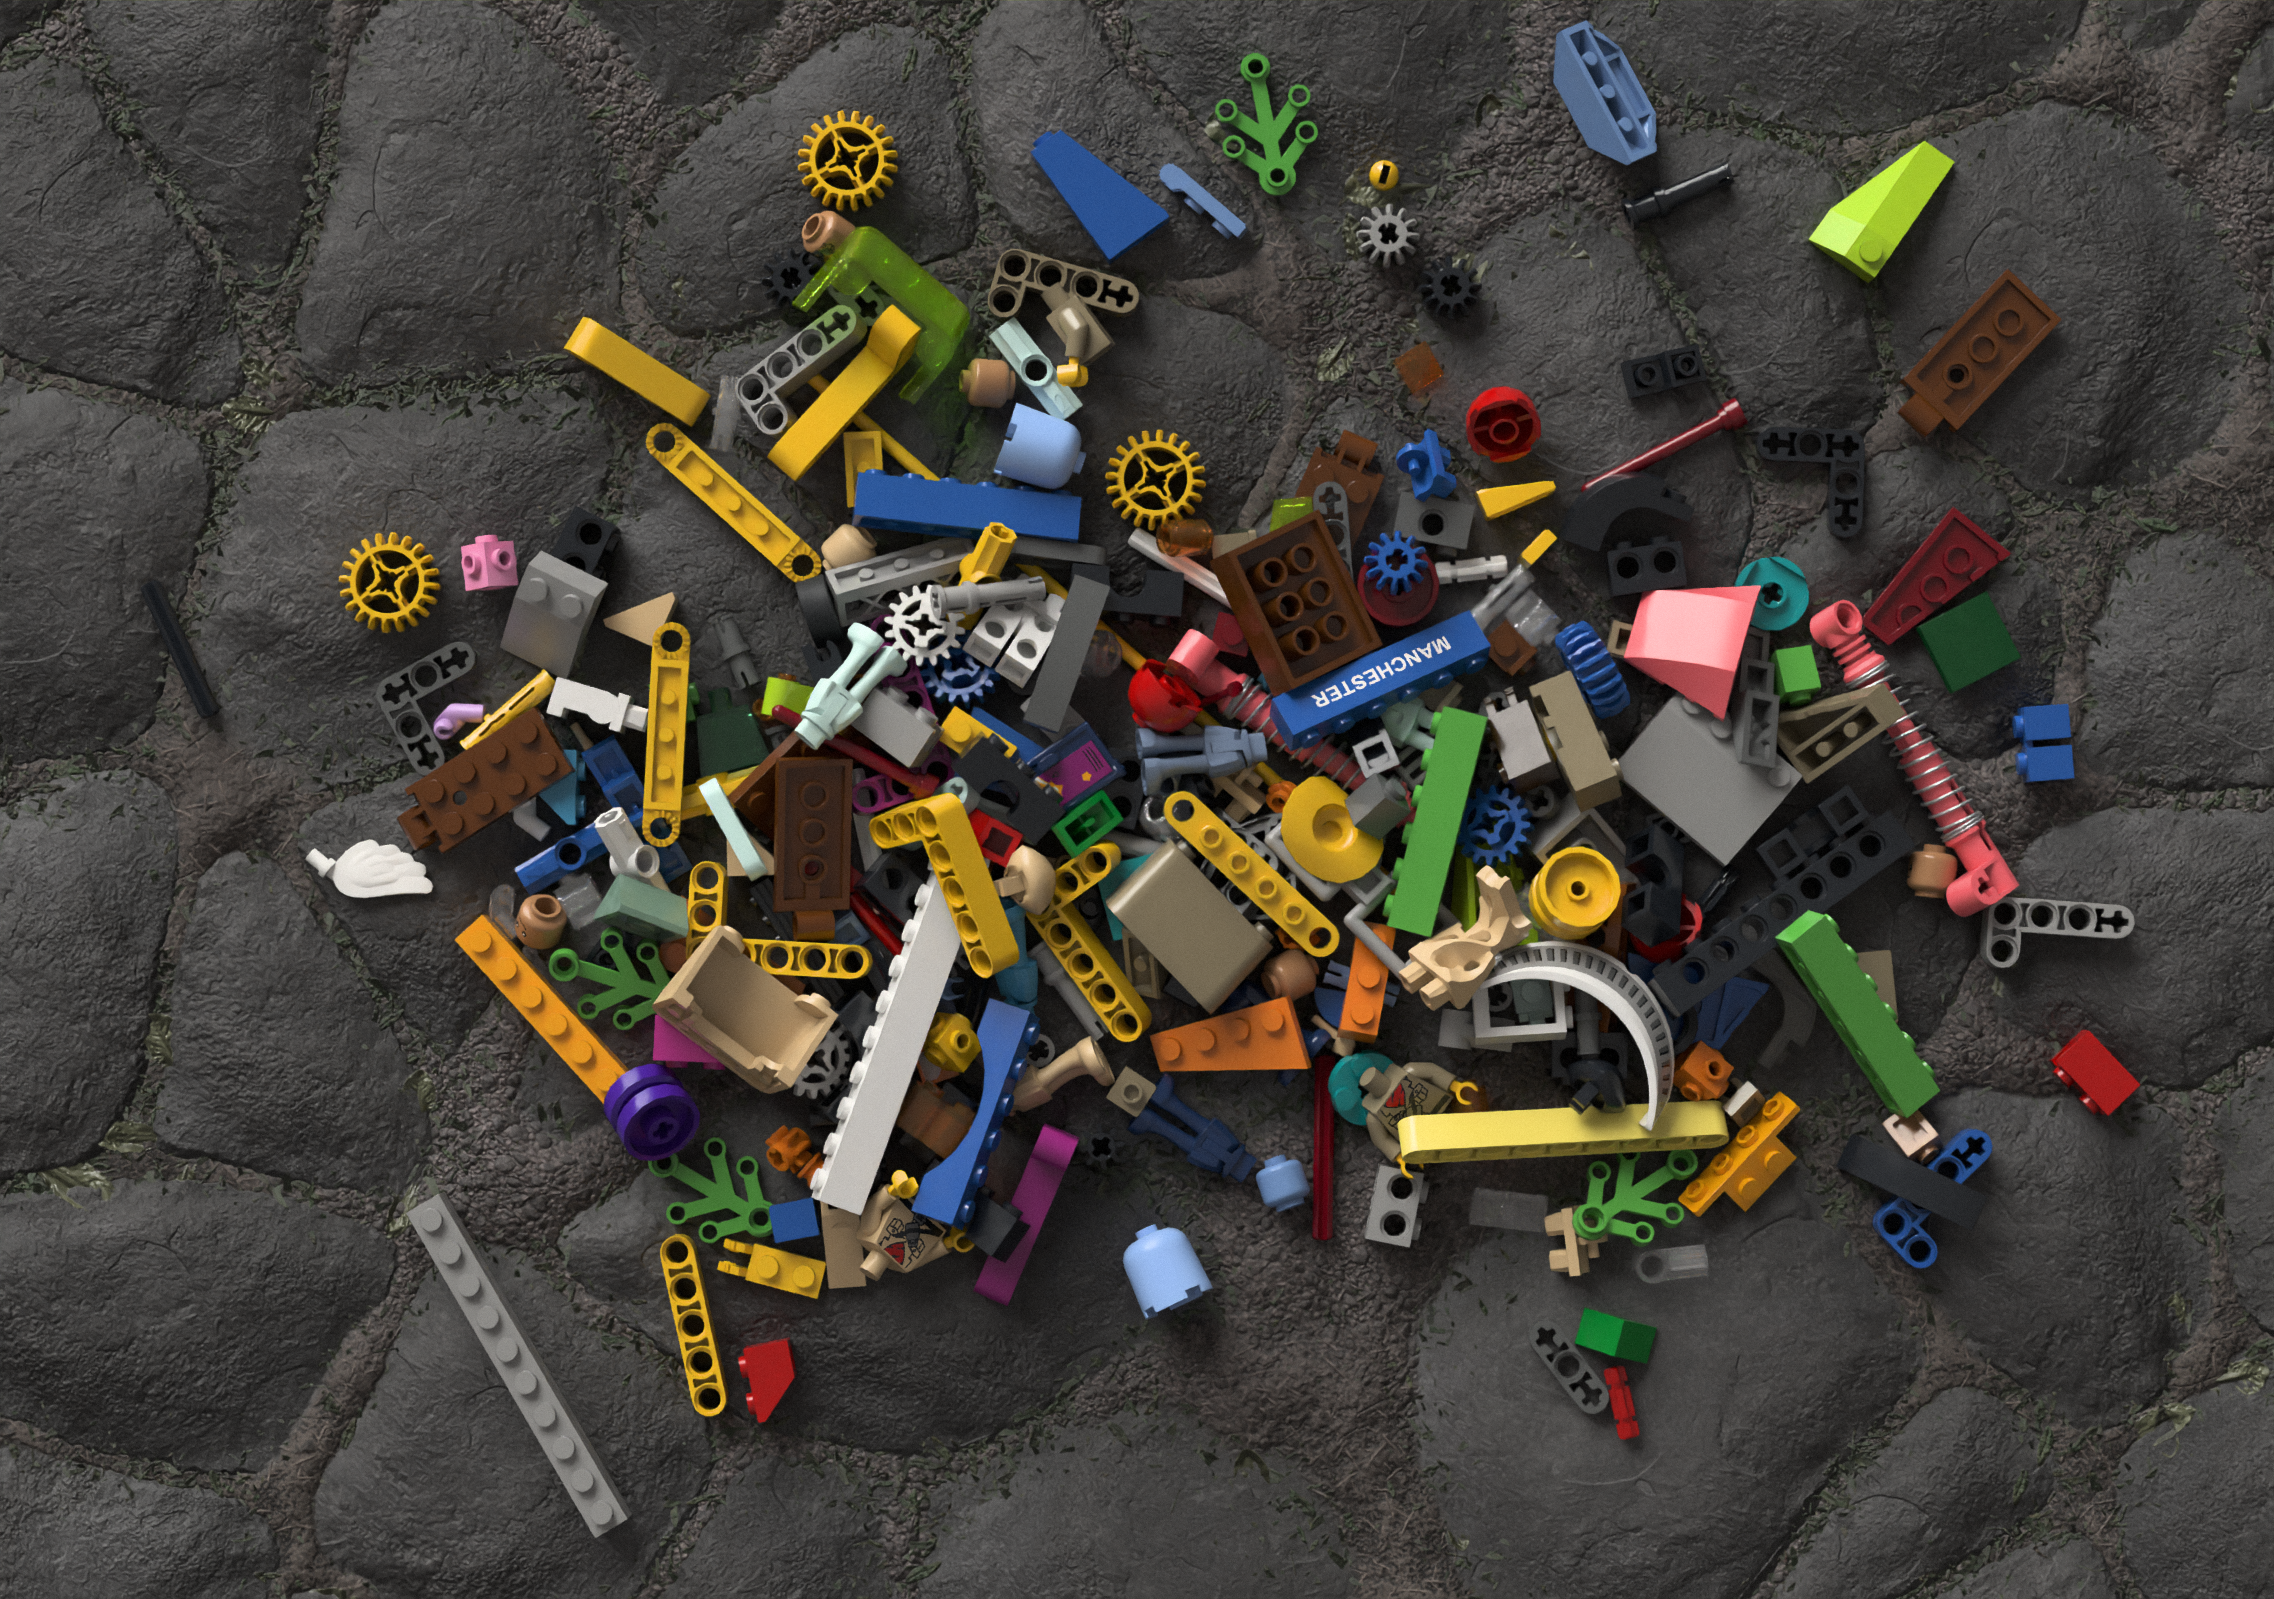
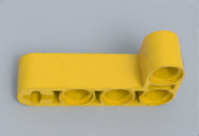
M583 317L564 347L566 351L596 367L690 427L693 426L711 397L705 390L592 319Z

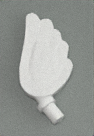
M370 839L352 846L345 851L337 862L332 858L327 859L315 848L305 859L319 871L318 875L322 878L325 876L329 877L334 881L336 888L341 893L350 897L373 898L399 894H428L432 892L434 887L432 882L425 877L427 869L424 864L414 861L412 855L401 852L395 845L379 846L376 841Z

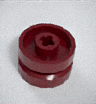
M1426 554L1417 558L1428 562L1426 570H1417L1423 576L1421 584L1410 580L1412 585L1411 592L1406 593L1403 590L1399 595L1395 596L1390 595V584L1388 583L1385 584L1381 591H1378L1375 587L1380 577L1369 580L1366 577V573L1374 567L1365 564L1362 566L1357 575L1356 589L1371 621L1384 628L1402 629L1414 626L1427 616L1438 598L1440 582L1436 567ZM1393 555L1391 561L1386 562V564H1392L1391 569L1399 571L1400 566L1405 564V562H1399L1401 557Z

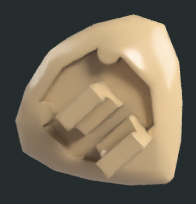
M1022 845L1012 853L1005 868L1003 878L995 880L993 883L998 896L1005 897L1009 895L1024 910L1041 915L1050 904L1054 895L1056 873L1052 864L1043 855L1028 846Z

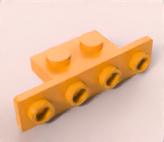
M1782 1092L1776 1093L1772 1099L1764 1104L1758 1114L1746 1126L1740 1129L1737 1136L1725 1149L1713 1158L1708 1167L1686 1187V1190L1679 1196L1678 1200L1693 1214L1700 1217L1725 1192L1746 1212L1797 1158L1776 1136L1800 1111V1107Z

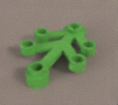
M1252 53L1243 59L1240 73L1243 80L1251 84L1259 124L1238 111L1237 105L1229 99H1223L1218 102L1215 108V115L1220 122L1230 123L1262 144L1266 160L1246 149L1242 138L1235 135L1229 136L1224 140L1222 150L1227 158L1237 159L1258 173L1259 183L1265 192L1273 196H1281L1293 188L1296 181V173L1293 166L1307 145L1312 144L1316 140L1318 129L1311 121L1299 123L1295 131V140L1281 157L1278 142L1299 110L1308 105L1310 91L1304 85L1298 84L1293 86L1289 90L1288 101L1276 119L1273 120L1265 81L1270 73V63L1262 54ZM1251 62H1259L1263 67L1262 71L1258 74L1251 73L1248 69ZM1297 90L1303 91L1306 95V100L1302 103H1297L1292 98V94ZM1224 105H1229L1234 112L1232 116L1225 118L1220 115L1219 109ZM1310 127L1314 135L1310 139H1303L1299 134L1300 129ZM1229 142H1238L1241 150L1236 154L1229 153L1226 148ZM1275 170H1280L1284 173L1285 178L1280 183H1275L1270 178V174Z
M608 927L602 932L601 946L610 953L619 972L579 960L578 955L571 949L561 948L556 950L551 955L549 961L550 974L556 980L570 981L577 975L613 987L596 996L593 994L581 996L578 1000L577 1011L582 1018L593 1019L599 1014V1011L636 994L650 998L634 1007L621 1005L615 1009L613 1023L620 1030H629L634 1026L635 1022L656 1013L652 1005L672 980L659 958V945L651 938L642 939L638 943L636 955L642 963L647 964L655 983L641 979L623 946V933L616 927ZM609 935H615L619 941L611 945L605 941V938ZM645 946H650L655 952L650 956L642 954L641 949ZM562 957H567L572 963L567 967H563L558 964V960ZM585 1002H592L596 1008L592 1011H586L582 1008V1005ZM621 1013H627L631 1016V1019L628 1022H621L617 1017Z
M710 1138L704 1145V1152L710 1158L716 1183L680 1163L677 1153L669 1156L671 1166L668 1169L659 1167L658 1160L648 1161L649 1169L655 1176L665 1178L672 1175L708 1196V1198L689 1203L674 1202L669 1205L666 1216L671 1223L679 1225L687 1221L688 1218L729 1208L741 1215L721 1223L713 1220L704 1222L698 1232L703 1242L714 1243L722 1236L745 1230L755 1237H766L773 1233L769 1207L774 1204L763 1198L757 1175L759 1162L753 1156H744L736 1164L737 1173L744 1178L749 1201L747 1202L735 1195L725 1157L727 1144L722 1138ZM717 1141L722 1145L720 1155L715 1156L709 1152L711 1142ZM750 1160L754 1163L755 1169L752 1174L742 1172L741 1164L743 1161ZM680 1206L684 1209L685 1216L682 1220H676L672 1217L671 1211L673 1207ZM758 1211H763L768 1215V1222L765 1225H758L755 1222L754 1216ZM713 1225L716 1227L717 1235L715 1238L708 1239L703 1233L705 1226Z
M1690 1149L1672 1150L1666 1159L1665 1166L1632 1186L1634 1168L1641 1153L1632 1152L1634 1154L1633 1160H1627L1623 1157L1622 1153H1616L1619 1169L1614 1198L1602 1205L1603 1188L1611 1175V1170L1605 1162H1593L1586 1172V1178L1589 1182L1586 1204L1578 1207L1572 1217L1574 1231L1578 1236L1589 1241L1598 1240L1607 1233L1629 1238L1635 1246L1645 1247L1650 1244L1654 1237V1229L1649 1223L1638 1222L1631 1224L1612 1218L1623 1211L1659 1219L1667 1228L1677 1227L1684 1218V1210L1679 1204L1668 1203L1665 1205L1643 1200L1642 1198L1672 1179H1688L1697 1168L1698 1161L1695 1153ZM1674 1162H1682L1686 1170L1678 1171L1674 1167ZM1592 1170H1602L1605 1177L1602 1179L1596 1178ZM1666 1211H1674L1678 1219L1670 1220L1666 1216ZM1592 1218L1596 1222V1227H1587L1584 1219ZM1642 1229L1646 1231L1648 1239H1640L1636 1235V1230Z

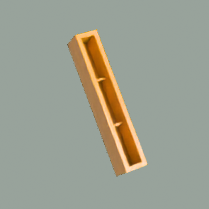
M481 915L455 941L604 1104V1099L613 1083L630 1070L489 915Z

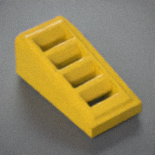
M1543 481L1481 489L1476 491L1474 495L1485 521H1490L1552 495L1555 492L1556 486L1554 481Z

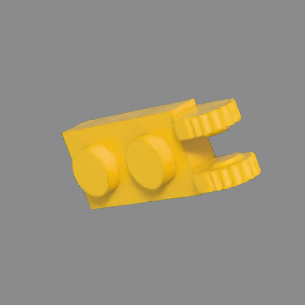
M725 1238L723 1247L729 1251L752 1255L748 1268L736 1265V1263L730 1261H719L717 1270L745 1277L747 1281L818 1299L827 1266L826 1261L759 1243L751 1245Z

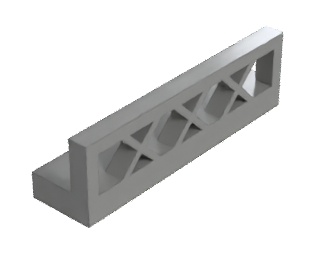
M946 537L825 571L826 583L834 598L836 616L840 626L845 627L853 623L894 613L889 607L890 603L900 605L902 600L899 593L903 592L908 597L913 596V586H919L921 582L933 580L935 581L933 585H941L942 588L958 586L960 581L955 582L951 579L959 572V564L962 559L974 552L975 548L971 540ZM888 591H900L892 600H880ZM859 599L864 601L859 609L850 612L845 611V603ZM921 601L914 603L909 608L919 606Z

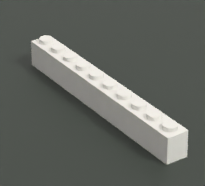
M984 858L988 868L991 860ZM930 859L927 867L928 870H931L926 885L922 884L915 897V905L918 908L914 919L907 921L902 933V940L905 941L900 955H895L889 968V976L892 977L888 990L881 992L876 1004V1011L879 1012L875 1025L869 1026L865 1033L863 1047L866 1050L862 1061H857L851 1071L849 1080L853 1083L848 1098L843 1097L839 1104L836 1117L840 1121L835 1133L831 1132L827 1137L823 1153L827 1155L822 1169L817 1168L810 1185V1189L814 1190L812 1198L860 1216L961 943Z

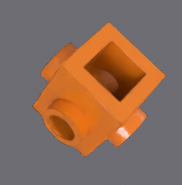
M1700 1040L1692 1043L1686 1051L1678 1054L1674 1060L1673 1083L1680 1088L1682 1095L1691 1101L1698 1102L1707 1101L1712 1098L1718 1099L1729 1086L1727 1079L1734 1067L1724 1060V1056L1718 1050L1707 1046Z

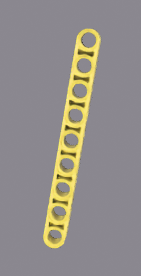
M1716 1100L1668 1102L1651 1131H1648L1639 1124L1640 1120L1648 1112L1649 1104L1626 1105L1625 1111L1622 1113H1601L1594 1106H1590L1582 1115L1578 1114L1573 1108L1416 1115L1403 1118L1397 1123L1402 1160L1409 1164L1706 1149L1722 1146L1729 1141L1725 1111L1722 1109L1723 1103Z

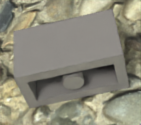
M892 685L889 688L883 687L882 690L875 687L862 706L863 713L850 725L908 768L921 767L945 729L936 724L938 718L933 713L922 707L916 709L907 702L909 697L902 690Z

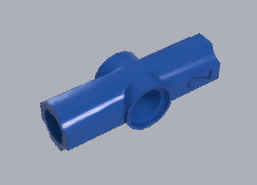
M595 823L588 825L569 837L561 839L554 846L514 868L530 896L567 875L581 870L588 863L609 852L595 828ZM569 844H576L581 850L580 860L573 865L565 864L561 857L563 848Z

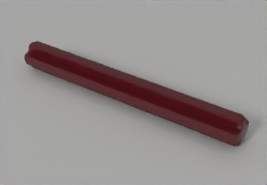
M1318 1055L1315 1058L1312 1237L1315 1240H1331L1333 1237L1334 1107L1331 1101V1094L1328 1092V1080L1335 1067V1058L1332 1055Z

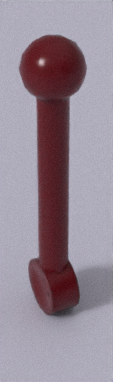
M1238 681L1229 683L1227 689L1202 699L1198 708L1205 707L1227 696L1237 697L1243 693L1242 684Z

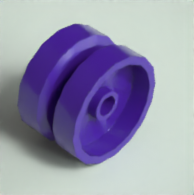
M647 1064L633 1068L621 1075L613 1083L604 1099V1113L609 1123L618 1134L628 1153L639 1160L655 1161L673 1155L693 1138L699 1126L700 1112L695 1102L685 1090L676 1073L665 1065Z

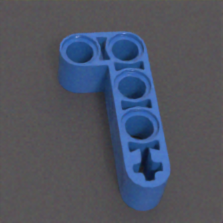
M1971 1128L1963 1129L1924 1167L1937 1172L1941 1163L1949 1161L1954 1166V1176L1951 1179L1962 1184L1988 1159L1992 1152V1141L1983 1131ZM1968 1138L1979 1139L1980 1141L1976 1144L1979 1149L1978 1153L1967 1152L1961 1158L1967 1162L1965 1166L1958 1158L1951 1155L1953 1151L1956 1154L1962 1155L1969 1147L1966 1142ZM1894 1194L1875 1213L1872 1222L1875 1232L1910 1266L1920 1269L1926 1268L1936 1260L1938 1253L1937 1245L1919 1226L1932 1212L1922 1207L1915 1208L1910 1201ZM1896 1213L1901 1221L1900 1228L1895 1233L1888 1234L1884 1230L1883 1221L1887 1215ZM1922 1240L1927 1248L1926 1255L1921 1260L1914 1261L1909 1254L1910 1246L1915 1241Z

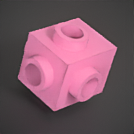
M485 535L475 537L476 544L461 547V564L464 571L466 591L498 590L518 585L517 559L513 541H498L497 535Z

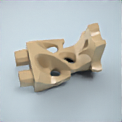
M1488 865L1482 868L1476 875L1481 896L1478 898L1480 914L1477 923L1464 933L1463 925L1458 922L1437 935L1420 942L1408 951L1412 963L1398 973L1403 987L1411 994L1419 990L1423 1002L1432 1011H1435L1446 1002H1449L1456 1009L1464 1008L1496 964L1494 957L1498 953L1522 942L1529 936V930L1533 928L1532 922L1521 911L1510 879L1507 876L1499 877Z

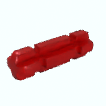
M1622 1365L1609 1367L1604 1370L1606 1385L1610 1384L1611 1387L1608 1393L1614 1420L1618 1419L1619 1424H1616L1618 1437L1623 1440L1637 1437L1640 1435L1638 1421L1633 1420L1636 1412L1630 1386L1625 1385V1381L1628 1380L1626 1368Z

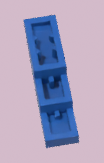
M613 734L582 752V757L602 787L603 793L613 808L622 807L643 845L653 846L646 841L642 831L644 783ZM656 818L651 824V832L658 839H666L672 833V829L667 825L665 818ZM678 839L666 847L653 846L659 855L660 865L658 870L666 884L693 868Z

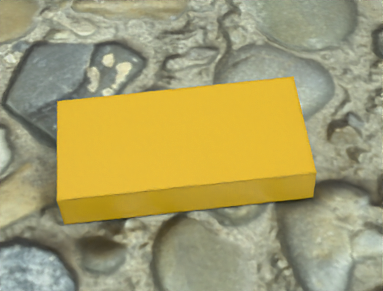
M1549 529L1544 530L1521 553L1516 562L1526 571L1557 537Z

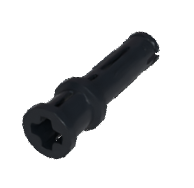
M1724 161L1717 166L1663 189L1660 186H1654L1649 189V193L1629 201L1625 198L1620 201L1622 212L1631 230L1635 231L1639 229L1640 224L1656 217L1661 219L1668 217L1673 208L1734 184V178L1730 177L1732 172Z

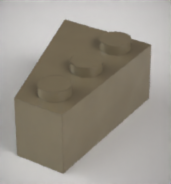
M1571 670L1530 686L1529 690L1535 712L1541 727L1544 729L1557 756L1556 763L1580 813L1622 796L1619 781L1624 779L1621 767L1616 758L1610 760L1607 753L1610 751L1608 741L1602 730L1597 731L1595 726L1597 722L1589 703L1585 704Z
M1882 683L1779 711L1777 743L1808 784L1891 726L1906 713L1886 685Z

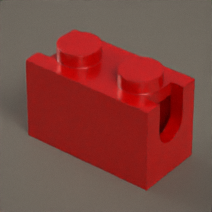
M2081 1030L2050 1060L2056 1067L2053 1074L2066 1087L2069 1088L2073 1085L2082 1094L2079 1101L2093 1115L2099 1112L2101 1115L2109 1116L2140 1086L2137 1080L2089 1030Z

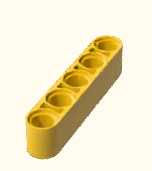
M675 1234L662 1243L660 1258L692 1403L695 1410L700 1414L714 1416L719 1414L728 1403V1387L696 1244L691 1237L685 1234ZM674 1241H680L687 1246L688 1256L682 1262L675 1261L670 1257L669 1247ZM688 1278L695 1283L696 1293L693 1297L684 1298L678 1293L677 1283L680 1279ZM697 1315L703 1319L704 1330L701 1334L694 1335L686 1330L685 1320L687 1316ZM704 1351L711 1356L712 1367L710 1370L700 1371L694 1366L693 1357L695 1353ZM706 1388L715 1389L720 1395L721 1401L719 1406L714 1408L705 1406L701 1400L702 1391Z

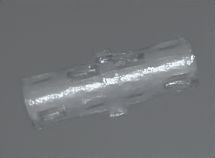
M720 375L721 381L717 406L712 408L711 414L715 416L709 449L715 451L724 450V452L732 453L736 421L741 419V412L738 411L740 400L736 394V385L740 377L732 376L730 378L728 375Z
M1518 563L1497 585L1492 584L1488 588L1489 593L1470 611L1482 631L1504 609L1509 610L1514 605L1512 601L1531 582L1535 581V577L1521 563ZM1510 586H1513L1506 594H1504L1500 598L1498 602H1496L1491 608H1488L1495 600H1497L1501 596V594L1505 590H1507Z

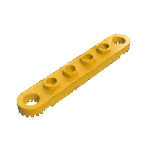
M660 423L650 429L646 437V446L649 453L789 579L797 583L821 574L822 561L819 555L677 427L669 423ZM661 432H670L675 438L674 448L666 453L658 451L654 444L656 436ZM801 555L809 556L814 563L812 572L804 577L795 574L793 571V562Z
M668 622L659 626L654 632L652 639L642 831L646 841L656 847H666L673 844L679 837L681 830L691 637L683 625L675 622ZM668 630H675L682 636V646L675 652H668L661 645V637ZM656 818H666L672 824V833L668 838L658 839L653 836L651 824Z
M1179 791L1167 798L1163 811L1168 823L1309 954L1316 957H1325L1335 951L1339 943L1337 928L1195 795L1186 791ZM1179 800H1188L1193 805V815L1186 821L1177 820L1172 814V808ZM1318 927H1324L1330 932L1329 943L1323 948L1312 946L1309 940L1310 933Z

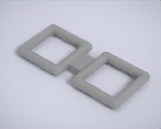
M1280 822L1266 835L1264 839L1265 845L1321 901H1329L1342 888L1357 903L1345 916V925L1401 980L1398 973L1412 963L1411 959L1404 963L1362 921L1397 887L1398 881L1392 879L1394 869L1386 876L1375 866L1361 878L1344 883L1330 881L1324 883L1320 878L1310 874L1294 860L1284 845L1280 831ZM1442 902L1437 920L1443 926L1433 936L1458 922L1461 924L1459 919Z

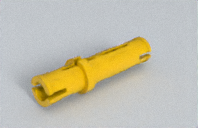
M545 669L541 670V673L494 714L490 715L488 713L484 716L483 719L485 721L464 740H461L460 744L467 750L533 707H536L553 692L556 681Z

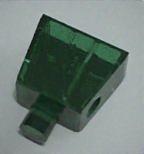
M729 687L708 691L707 695L712 713L696 717L701 777L704 778L722 772H732L760 765L771 752L750 705L745 704L734 707Z

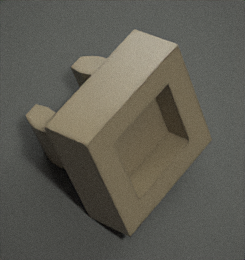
M1732 1078L1730 1081L1736 1087L1737 1092L1731 1098H1727L1723 1094L1718 1099L1723 1103L1722 1109L1742 1129L1767 1101L1748 1080L1743 1085L1739 1079Z

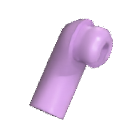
M450 704L435 720L434 734L441 740H448L466 722L483 723L485 721L483 717L486 716V706L479 704Z

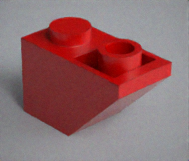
M975 808L967 816L982 855L1006 868L1012 853L1022 846L1026 836L1012 826Z
M790 1337L746 1346L743 1349L744 1356L738 1357L742 1378H749L752 1391L751 1393H746L750 1416L757 1415L758 1423L766 1422L797 1375Z

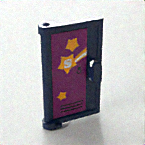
M1087 720L1026 762L1036 771L1037 774L1033 778L1043 788L1049 783L1064 797L1061 804L1066 812L1062 816L1117 778H1122L1127 774L1125 767L1117 758L1114 759ZM1006 780L998 781L1009 799L1015 804L1018 797L1017 787Z

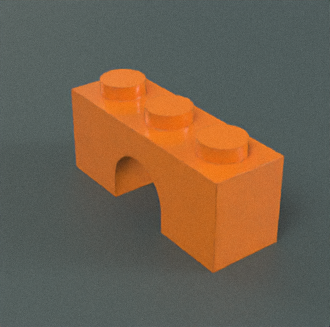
M1363 921L1393 950L1396 928ZM1355 935L1350 960V973L1337 1037L1374 1044L1378 1034L1389 969Z

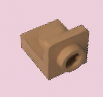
M1919 1110L1915 1111L1908 1118L1894 1114L1882 1123L1883 1128L1906 1155L1907 1159L1924 1165L1931 1162L1939 1154V1149L1943 1146L1938 1133Z

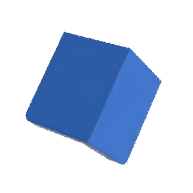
M812 1197L769 1207L775 1243L820 1235L822 1233L816 1200Z

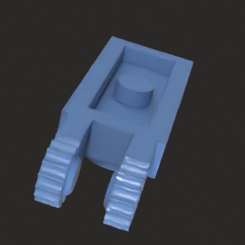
M1170 163L1164 164L1161 167L1159 176L1162 183L1172 192H1185L1188 196L1183 201L1199 215L1204 210L1216 219L1212 226L1223 236L1229 239L1234 234L1240 240L1248 231L1246 224L1182 169Z

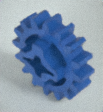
M966 630V634H963V636L956 635L955 640L961 644L960 649L952 646L948 648L951 655L949 660L940 654L937 656V665L933 666L929 658H925L922 665L924 670L920 671L922 680L926 683L925 688L928 695L936 693L935 698L938 704H942L948 699L951 709L957 706L958 702H963L966 709H969L971 707V700L974 698L981 704L984 703L982 693L986 691L993 694L995 687L992 681H1000L1001 679L1000 673L995 671L996 666L1000 662L999 656H997L991 667L985 664L984 672H982L978 666L979 660L962 649L971 635L970 630ZM938 636L939 645L936 647L930 645L929 650L939 647L946 639L943 636ZM937 666L941 667L943 672L941 674V681L936 676Z
M1491 785L1489 794L1478 788L1476 789L1477 798L1475 800L1468 797L1467 808L1465 809L1460 828L1461 834L1458 836L1456 844L1464 846L1461 853L1467 858L1473 856L1472 862L1479 866L1486 860L1487 865L1494 869L1499 859L1503 864L1509 866L1511 865L1510 855L1515 854L1521 858L1523 856L1519 848L1521 844L1531 845L1532 843L1525 835L1526 832L1535 830L1534 825L1526 822L1533 813L1528 808H1522L1526 801L1519 795L1514 797V792L1508 788H1505L1501 793L1498 787ZM1494 804H1504L1511 810L1507 811L1504 809L1498 811ZM1493 821H1497L1498 823H1496V824L1494 825V832H1493V833L1488 832V831H1490L1491 829H1493V824H1492V822H1493ZM1488 842L1493 850L1480 849L1476 844L1480 843L1482 845Z

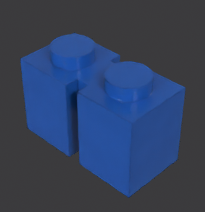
M2068 704L2018 708V716H2013L2012 728L2014 738H2020L2021 753H2016L2015 764L2017 775H2023V783L2073 779L2072 745L2033 748V741L2071 737Z

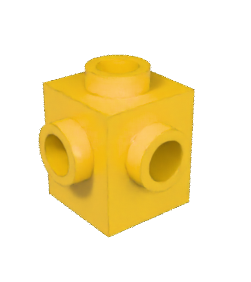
M937 1012L933 1017L922 1047L925 1050L924 1056L926 1059L942 1070L964 1073L981 1050L978 1036L971 1029V1022L959 1013Z

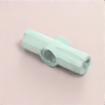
M1015 317L1004 323L989 336L1020 376L1022 382L1031 390L1049 415L1066 420L1083 406L1069 386H1062L1058 383L1057 371L1052 366L1050 359L1042 353ZM1032 361L1043 363L1047 369L1046 376L1040 381L1030 380L1025 373L1026 366Z

